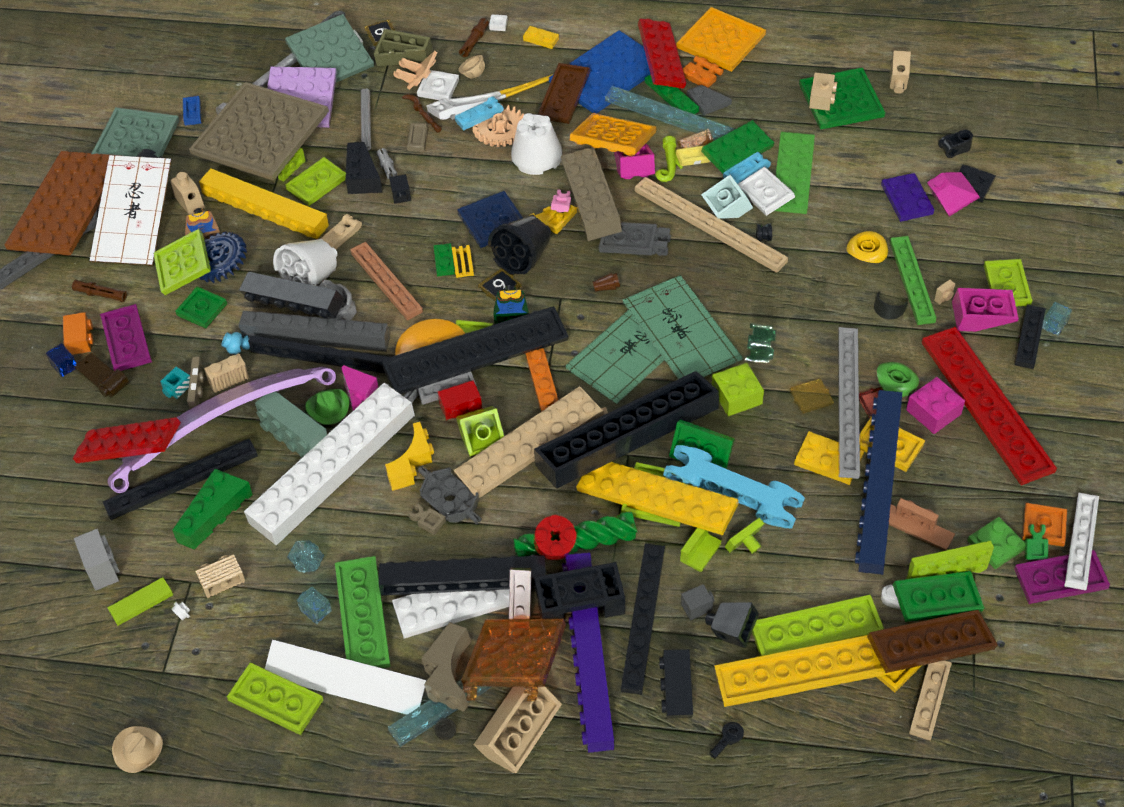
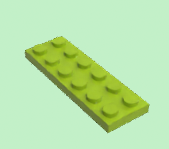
M871 595L759 619L756 621L752 634L759 655L765 656L865 636L870 632L883 630L884 627Z

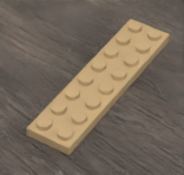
M579 386L453 471L456 477L468 487L472 494L476 496V492H478L480 498L534 462L535 448L603 415V410Z

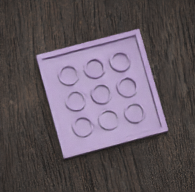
M271 67L267 89L328 106L329 112L317 127H330L337 74L336 68Z

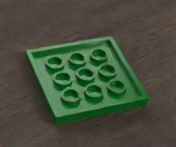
M863 68L831 73V75H835L834 82H837L836 92H832L835 94L834 104H830V110L810 108L820 130L885 117V111ZM814 77L799 80V86L809 106Z

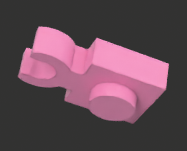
M557 190V195L553 196L551 210L569 212L571 204L570 191L562 194L561 190Z

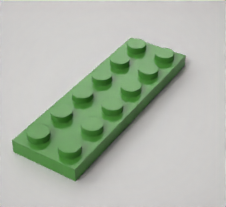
M781 132L776 177L794 192L795 198L775 211L807 214L815 135Z
M372 556L335 563L346 659L382 669L391 667L382 599L378 585L379 577L376 557Z

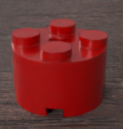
M559 515L544 518L537 525L533 540L536 551L541 556H545L546 559L550 560L566 557L576 542L577 534L575 528L568 519ZM556 534H557V535L559 536V537H558V541H557V540L552 541V540H551L552 535H556Z

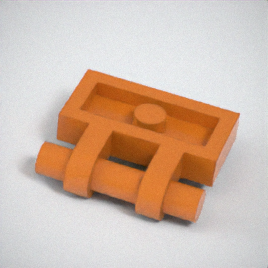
M695 56L693 60L697 63L696 65L690 62L683 68V73L687 80L707 88L716 82L717 76L715 74L720 76L723 74V69L719 68V65L711 64L706 58Z

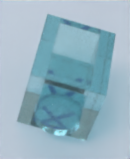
M1054 302L1045 315L1042 328L1059 336L1069 321L1072 309Z
M312 586L307 591L302 592L297 599L299 610L315 624H318L332 611L329 600Z

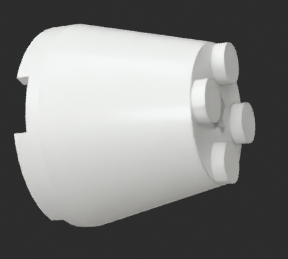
M527 113L518 122L511 150L512 162L521 172L540 175L543 174V171L551 168L555 169L561 163L562 147L548 116Z
M322 239L287 243L275 251L273 258L274 269L279 272L281 279L319 286L323 280L336 270L337 251Z

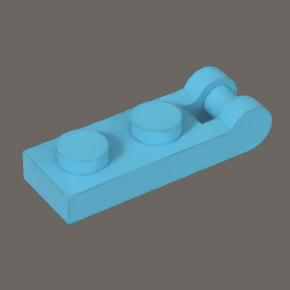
M491 96L486 102L456 115L455 121L464 131L492 118L497 113H502L504 107L498 103L494 96Z
M756 152L725 171L723 178L731 175L738 184L763 167L768 169L771 162L768 159H764L763 155L759 152Z

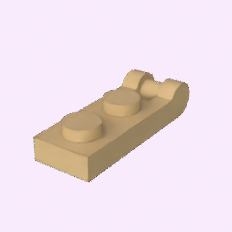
M345 214L342 221L320 239L337 249L361 228L362 222L357 219L354 220L349 214Z

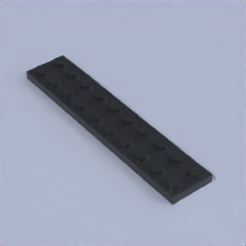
M553 306L383 359L381 364L392 389L402 394L518 357L537 349L567 341L569 336Z

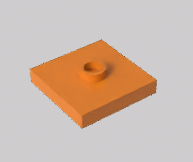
M1026 503L1022 540L1032 538L1028 531L1029 524H1034L1035 532H1039L1040 524H1044L1046 532L1042 535V539H1048V544L1064 547L1067 509Z

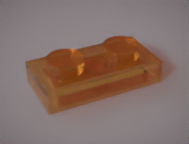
M705 129L677 141L679 148L683 149L707 145L713 142L710 130Z

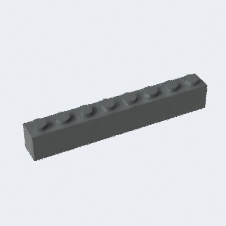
M243 311L239 322L242 338L246 335L249 338L250 335L309 345L387 352L390 340L389 328L386 323Z

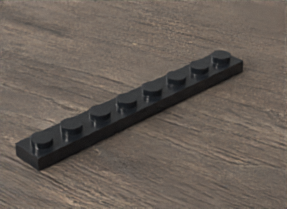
M250 335L248 340L251 353L339 367L344 365L352 369L385 374L381 361L390 358L389 356L341 350L333 347L328 348Z
M249 438L103 501L110 520H113L209 478L214 469L222 472L258 457V454Z
M647 543L644 545L621 684V692L638 695L643 693L665 546Z

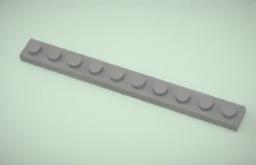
M839 327V477L859 479L858 329Z

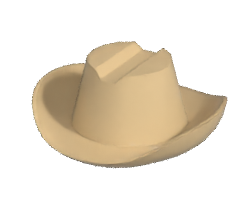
M132 726L122 730L116 736L112 746L115 763L120 769L128 773H136L148 768L158 759L161 753L162 737L158 732L147 727Z

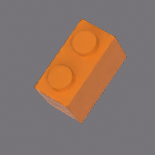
M85 312L63 316L64 346L68 355L91 352L93 336L90 330H93V325Z

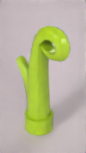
M666 136L662 140L667 170L659 169L655 173L656 178L661 182H668L673 179L676 165L679 169L683 168L675 154L676 138L673 136Z

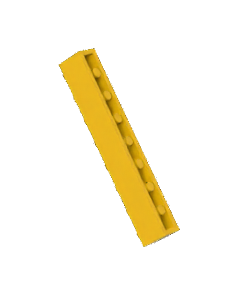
M210 169L199 181L201 192L205 196L232 205L234 208L242 209L249 214L257 215L262 219L272 221L277 225L287 227L292 231L302 233L307 237L318 239L329 226L326 213L214 169Z

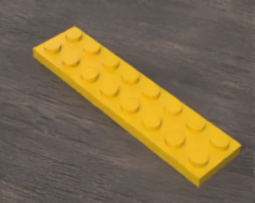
M610 462L582 476L576 486L579 492L621 505L626 504L634 509L720 535L724 534L739 504L736 498L614 462Z
M868 635L714 665L724 707L893 674L894 672L885 673L867 638Z

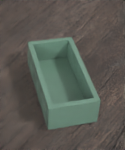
M276 391L264 395L255 402L256 413L260 418L262 429L266 432H271L277 441L284 442L290 451L297 452L301 458L327 436L326 429Z

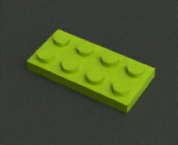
M991 541L911 558L906 579L971 571V573L983 572L988 567L994 546Z
M249 663L227 696L228 701L299 735L303 733L323 702L321 695L253 663Z

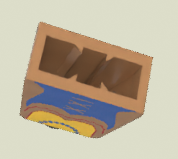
M196 208L192 215L186 216L185 236L200 229L205 240L206 238L210 239L211 235L216 236L220 232L211 211L204 212L202 208Z

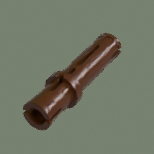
M481 18L478 24L472 28L470 36L459 50L460 55L465 51L462 57H468L479 38H482L484 35V31L489 25L488 20L483 24L486 20L485 18Z
M75 279L72 283L73 291L83 292L88 296L96 295L125 302L127 298L126 291L96 285L95 282L87 283Z

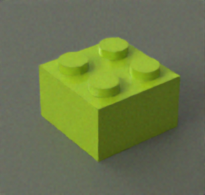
M748 363L712 375V386L719 391V402L727 416L763 404L764 390Z

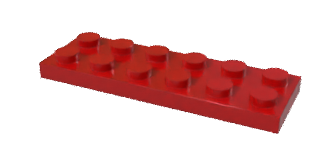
M640 18L638 27L653 84L684 89L686 80L670 23Z
M175 417L89 430L83 442L77 448L73 460L76 463H85L165 452L181 422Z

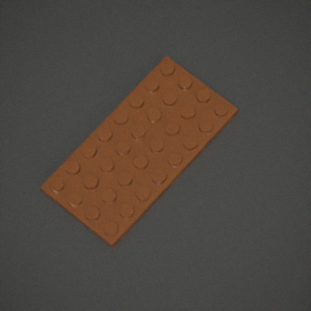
M61 151L4 244L6 249L72 255L101 203L109 155Z

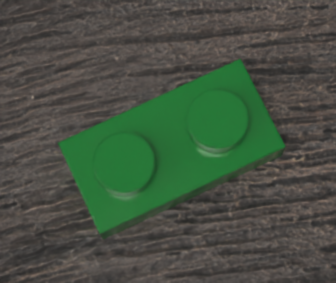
M451 243L433 245L437 277L455 275Z

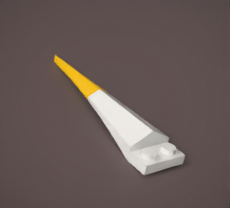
M552 75L496 92L439 100L427 105V110L439 119L451 118L454 120L456 115L486 102L491 96H494L498 101L549 81V77Z

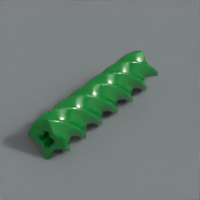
M624 512L616 517L606 516L598 519L596 522L588 520L576 526L573 525L577 535L576 542L569 554L577 552L580 548L586 550L594 549L600 543L613 545L619 539L624 541L634 540L638 532L633 513ZM524 534L517 539L513 538L516 556H541L534 546V534ZM557 534L552 535L551 540L558 541L559 536Z

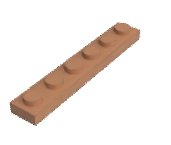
M366 242L350 249L351 255L407 321L423 313L419 303Z

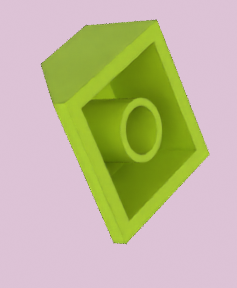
M494 406L456 417L469 456L479 454L504 437L497 408Z

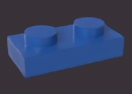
M200 96L183 98V121L185 126L201 124Z

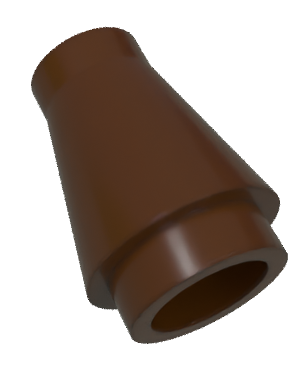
M611 272L596 281H592L595 292L616 290V288L620 287L617 273L612 274Z

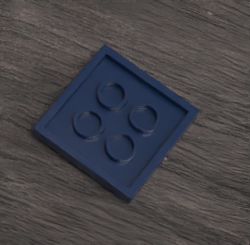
M505 191L457 209L459 217L480 248L488 246L489 235L495 228L523 218Z

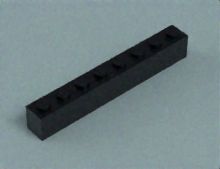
M531 555L523 557L510 556L503 558L490 557L482 559L469 558L461 560L379 563L378 585L381 596L510 589V568H532L531 588H535L534 577L546 575L545 556Z

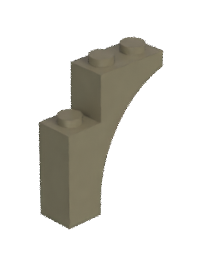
M449 622L421 658L426 673L430 675L424 686L427 696L432 701L441 702L451 709H458L464 712L469 705L464 691L456 683V670L459 660L471 643L467 628Z

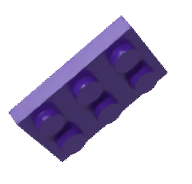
M915 173L882 180L881 186L900 222L934 214V208Z

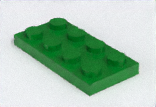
M752 120L703 146L701 152L723 174L756 152L761 154L771 149L775 142Z
M971 571L898 580L892 584L905 622L940 618L974 610L982 612L985 609Z

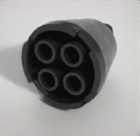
M534 215L498 226L490 233L488 238V246L491 247L495 256L493 260L502 270L511 275L526 274L535 266L549 244L551 230Z

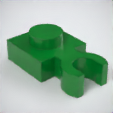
M1029 524L1028 531L1032 538H1026L1025 559H1048V539H1042V535L1046 532L1045 525L1040 524L1039 532H1035L1034 524Z

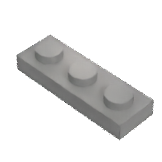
M468 372L418 388L417 391L423 405L438 400V391L472 381L474 378L472 373Z

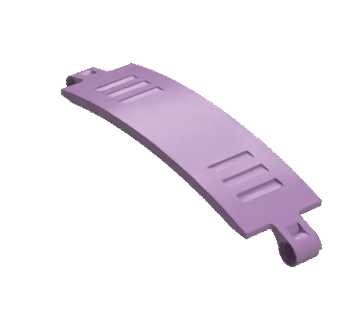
M327 367L307 370L298 368L269 375L230 389L178 416L177 418L181 424L168 447L204 423L246 402L281 389L303 384L313 378L321 384L331 385L336 379V374ZM327 371L328 378L323 381L322 374ZM161 452L123 457V464L109 476L108 485L117 493L125 492L129 486L128 474L130 470L134 471L146 465ZM118 478H122V485L120 487H114V481Z

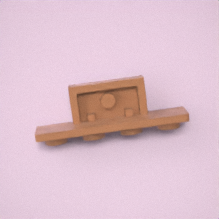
M902 498L897 507L891 504L890 526L944 551H947L955 536L954 533L937 526L939 515L935 514L932 510L924 509L917 506L914 502L906 501Z

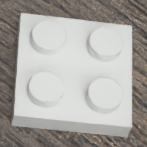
M430 70L429 76L426 79L423 78L417 91L418 97L435 100L451 99L459 82V75Z

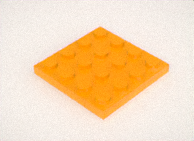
M710 7L676 43V47L700 58L704 57L708 62L715 63L719 67L732 72L766 35V30Z
M592 113L570 134V141H574L579 145L588 144L593 148H606L611 152L620 151L624 152L625 155L631 156L635 155L656 133V126Z

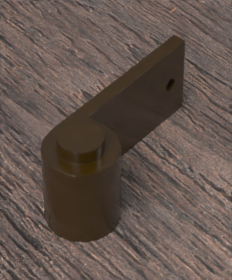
M92 353L74 366L77 371L98 387L101 394L105 397L109 396L112 398L129 384L128 378L119 369L113 371Z

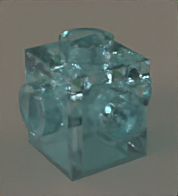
M310 540L296 541L287 558L295 565L298 571L305 573L316 571L321 564L320 562L324 554Z

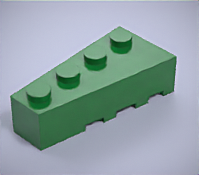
M214 469L172 531L177 543L195 550L213 533L212 530L218 524L224 523L226 517L233 510L236 511L241 507L240 504L245 499L248 500L253 495L249 482Z

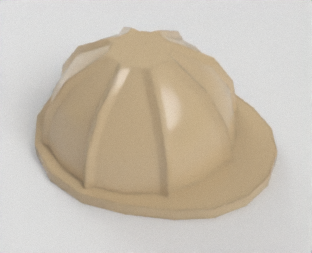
M476 55L467 59L459 67V72L468 78L479 77L485 69L483 56Z

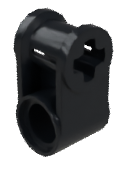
M961 130L951 135H946L939 140L938 146L945 151L947 158H953L956 155L970 151L973 134L969 130Z

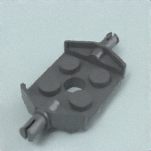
M423 465L419 467L418 472L425 477L420 488V496L436 511L446 516L447 521L458 523L465 518H470L475 524L481 522L482 518L474 512L479 501L478 492L474 496L468 487L451 473L450 467L430 472ZM447 496L455 497L452 501L445 500Z

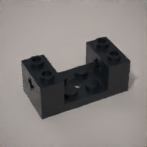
M616 562L534 577L536 598L543 630L564 626L563 613L602 606L605 618L625 614V594ZM577 586H582L585 588V591L578 593L574 589Z

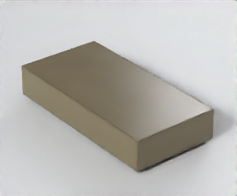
M411 123L407 151L424 152L428 131L427 123Z

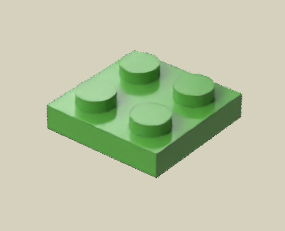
M1000 517L970 535L967 540L971 545L987 541L992 542L994 549L989 564L994 569H997L1025 550V542Z

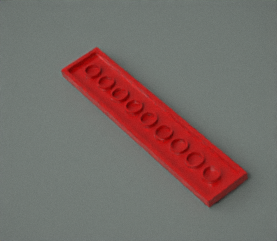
M953 327L922 338V345L955 392L965 400L964 405L1019 484L1022 486L1055 473L1057 467L958 329Z

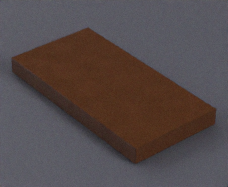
M558 63L537 115L548 116L550 121L570 124L589 76L590 68Z

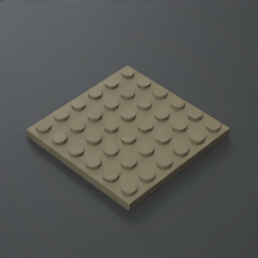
M245 82L189 148V151L192 155L274 181L327 115L329 109L325 105Z

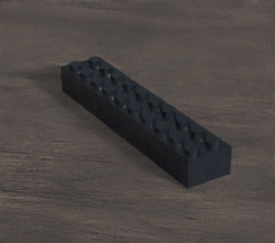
M694 371L535 448V466L557 489L676 430L679 420L691 423L719 409V391L702 375Z

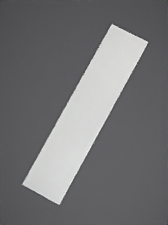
M272 640L265 670L302 687L414 717L418 716L426 682L424 679Z

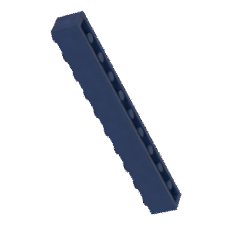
M879 390L878 398L874 397L873 409L877 410L876 414H872L871 425L875 427L874 430H870L869 442H873V445L868 447L867 459H871V462L866 464L865 476H869V479L864 481L863 493H867L866 499L862 498L861 510L865 511V514L860 516L859 528H863L862 534L858 533L857 546H861L860 552L856 551L855 564H859V572L884 574L903 392Z

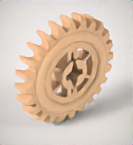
M507 105V108L502 113H497L492 118L472 126L473 133L480 142L484 141L485 145L490 144L492 147L494 145L496 147H500V145L506 147V144L512 145L518 122L523 118L524 113L521 115V110H518L516 113L515 107L510 111V106Z

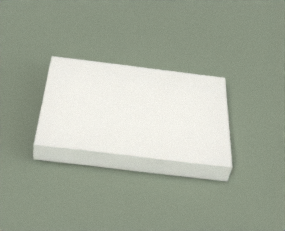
M766 167L738 183L746 197L766 216L795 198L794 192Z

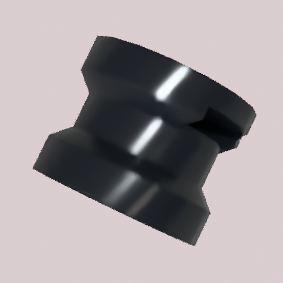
M771 223L763 226L756 224V240L760 242L762 240L772 241Z

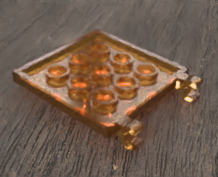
M486 619L461 679L464 686L463 691L467 693V701L476 700L477 686L524 687L523 692L528 693L526 700L536 701L538 687H544L566 627L565 620Z

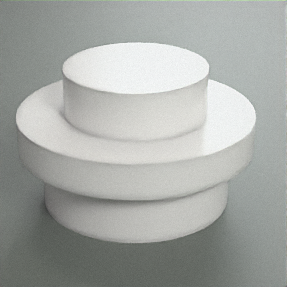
M183 602L180 604L174 603L175 606L171 609L181 620L190 617L188 614L190 609Z

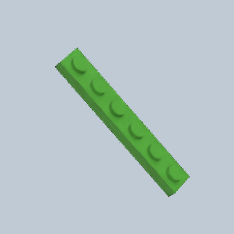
M909 237L891 238L890 245L917 325L935 323L936 315Z

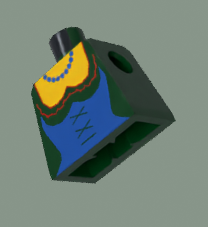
M507 285L505 291L497 292L493 311L494 325L529 314L524 291L516 290L514 285Z

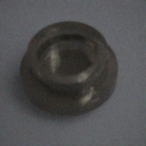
M443 718L436 723L434 728L435 734L441 740H449L456 733V725L452 720Z

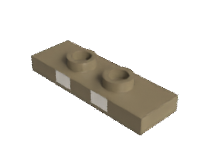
M200 357L192 358L187 398L189 409L199 405L200 398L203 397L201 383H204L205 376Z

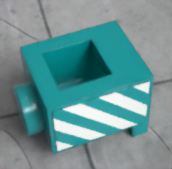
M175 367L160 381L163 388L162 392L168 398L173 396L178 399L189 388L190 375Z

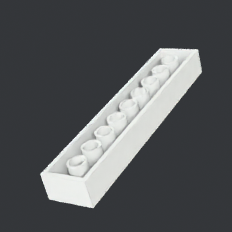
M383 383L244 511L248 523L275 545L280 543L415 416L412 402Z

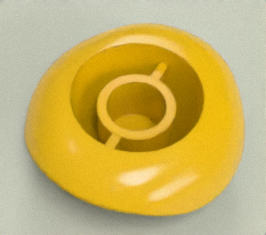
M864 231L856 234L849 240L846 247L850 255L865 262L880 263L888 255V246L885 238L873 231Z

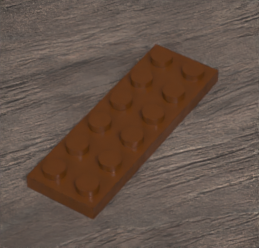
M979 610L873 631L867 636L885 673L995 650L998 646Z

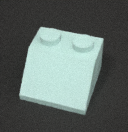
M731 175L701 194L717 218H739L753 208Z

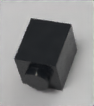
M406 174L389 177L394 204L411 201Z

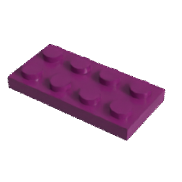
M136 304L100 314L114 371L116 369L122 371L152 362Z
M1092 550L1086 590L1065 587L1069 555L1015 565L1014 570L1028 604L1109 589L1110 583L1095 550Z

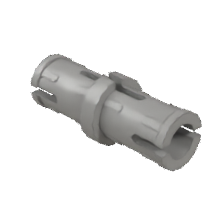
M381 148L382 154L379 149L376 154L387 178L391 177L390 174L397 176L393 160L389 157L387 150Z

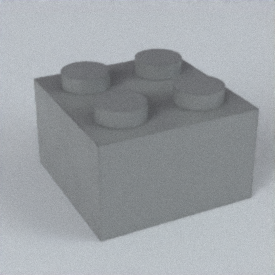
M98 529L74 538L83 565L95 591L119 581L116 574L120 571L105 535L100 536Z

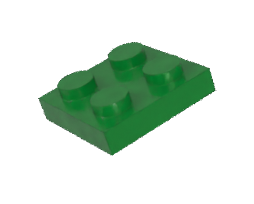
M196 287L175 312L177 316L206 329L227 305V300L200 287Z

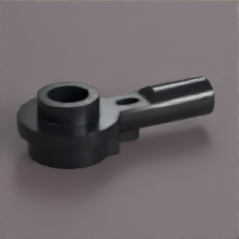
M729 722L722 728V739L709 752L712 758L716 759L727 745H733L742 740L744 730L739 723Z

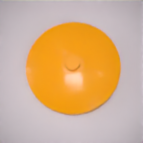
M428 319L418 322L401 335L396 345L395 356L463 335L465 332L458 325L448 320Z

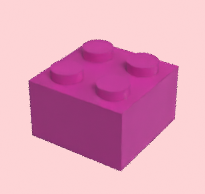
M936 377L909 396L906 410L935 434L962 414L965 400Z

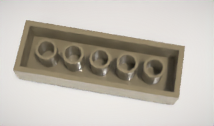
M590 147L560 156L563 171L587 240L591 241L622 232L620 217L595 149Z

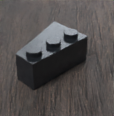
M365 142L347 143L345 180L348 194L382 193L381 180Z
M690 649L663 650V655L659 656V669H663V678H660V689L664 691L665 700H661L662 713H666V719L692 718Z

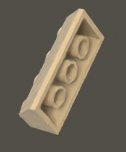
M520 676L474 743V746L487 759L513 773H517L562 704L535 676Z

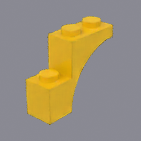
M420 422L413 423L414 437L408 450L395 461L385 464L392 491L414 485V476H417L415 467L432 463L431 455L434 454L432 444L427 443L429 439L426 428H422Z

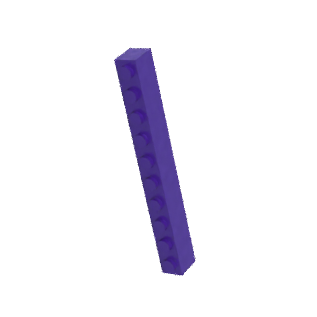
M590 553L567 555L566 563H562L563 572L592 566ZM577 586L574 590L581 593L585 591V588ZM597 607L573 611L572 617H568L569 629H574V635H571V646L576 648V654H573L574 667H578L579 673H575L576 686L581 688V692H577L578 705H583V712H579L580 724L585 725V731L582 732L583 745H587L588 753L614 750V736Z

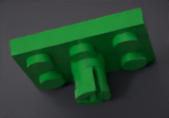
M679 420L676 425L669 457L676 459L673 454L677 445L698 448L711 455V463L727 469L735 438Z

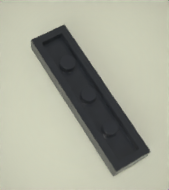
M1027 304L1015 360L1016 366L1034 369L1046 308Z

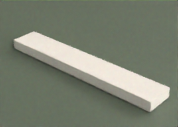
M1078 493L1065 587L1081 590L1087 589L1099 496Z

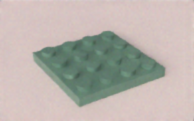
M343 14L285 38V42L301 67L336 68V82L374 67V62Z
M115 107L91 154L136 157L142 149H150L156 152L154 155L158 158L162 157L180 121L179 117L176 115Z

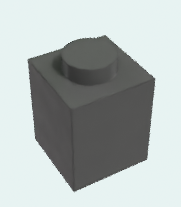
M704 584L681 594V606L690 621L713 610L714 596L710 590L707 591Z

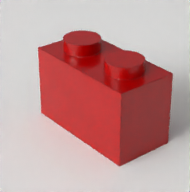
M474 380L437 392L439 404L446 420L482 409L481 396Z

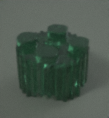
M750 323L753 335L748 337L747 350H751L750 356H746V361L769 363V360H773L774 349L771 348V341H775L776 330L771 325Z

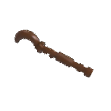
M410 94L402 96L403 99L414 102V110L419 111V114L422 115L428 124L432 125L437 133L442 130L433 121V118L422 109L419 98Z

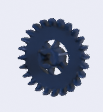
M219 232L216 236L211 235L210 239L206 238L204 240L211 272L199 277L201 280H205L208 283L210 279L212 283H215L216 277L221 282L222 275L225 279H228V272L234 276L233 268L238 271L240 270L236 265L237 263L244 265L240 258L246 259L244 253H247V246L243 238L239 237L238 234L233 232H222L220 234Z

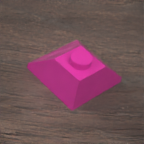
M961 172L941 173L927 182L931 193L949 217L980 198Z

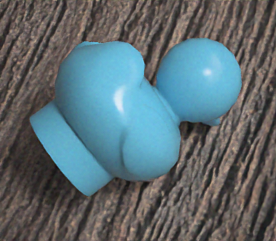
M226 332L221 346L225 347L230 354L241 353L240 346L244 350L250 349L249 337L246 335L242 338L239 332L232 334Z

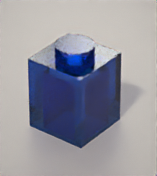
M62 343L46 352L51 366L61 377L75 370V359Z

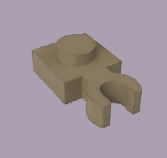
M418 504L414 506L418 512L417 514L408 513L412 521H418L420 528L433 535L446 522V516L431 508L425 512L422 506Z

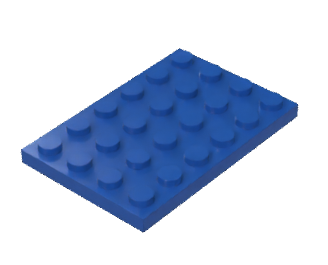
M620 30L569 63L570 65L590 68L589 76L578 103L596 114L643 82L645 77L651 75L644 47ZM553 75L549 77V83L551 82Z

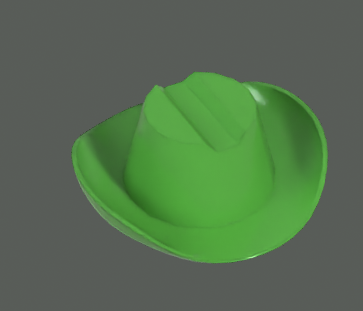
M886 362L880 364L877 368V377L884 391L903 392L902 397L913 393L919 385L917 374L904 364Z
M341 389L325 390L309 398L306 401L305 408L309 416L315 421L331 425L338 423L346 416L349 408V398L346 392Z

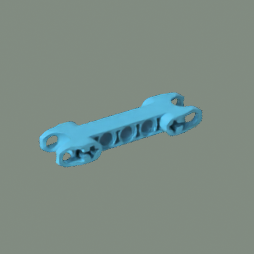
M683 445L676 446L673 455L676 459L683 462L685 466H666L663 476L671 480L736 498L740 504L757 510L756 517L760 518L764 523L782 528H793L796 518L785 511L783 507H802L805 497L799 492L778 481H771L767 486L711 463V455L698 448Z

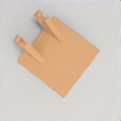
M437 52L431 53L421 63L402 58L399 61V65L411 70L415 74L397 69L393 73L394 77L409 83L407 86L409 90L414 85L418 86L422 78L426 79L431 72L429 69L436 62Z

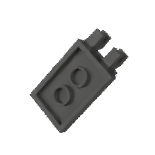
M620 222L622 232L601 237L599 252L636 255H652L656 253L657 255H668L667 246L671 240L670 228H658L657 224Z

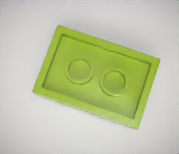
M323 157L285 185L289 192L310 206L345 181L346 172Z
M1021 259L984 262L989 289L1012 290L1016 306L1032 304Z

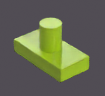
M758 518L729 539L725 548L730 553L744 543L749 551L754 554L762 546L753 535L761 530L764 522Z

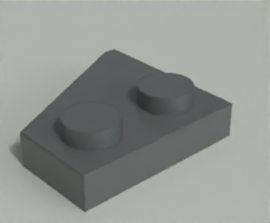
M703 85L687 90V96L699 106V111L703 116L727 107L732 102L731 98Z

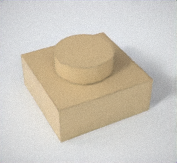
M948 280L938 287L934 301L940 305L944 301L950 300L954 295L955 283Z

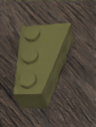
M384 29L374 52L377 66L399 65V61L402 58L421 63L433 51L431 39L426 36Z

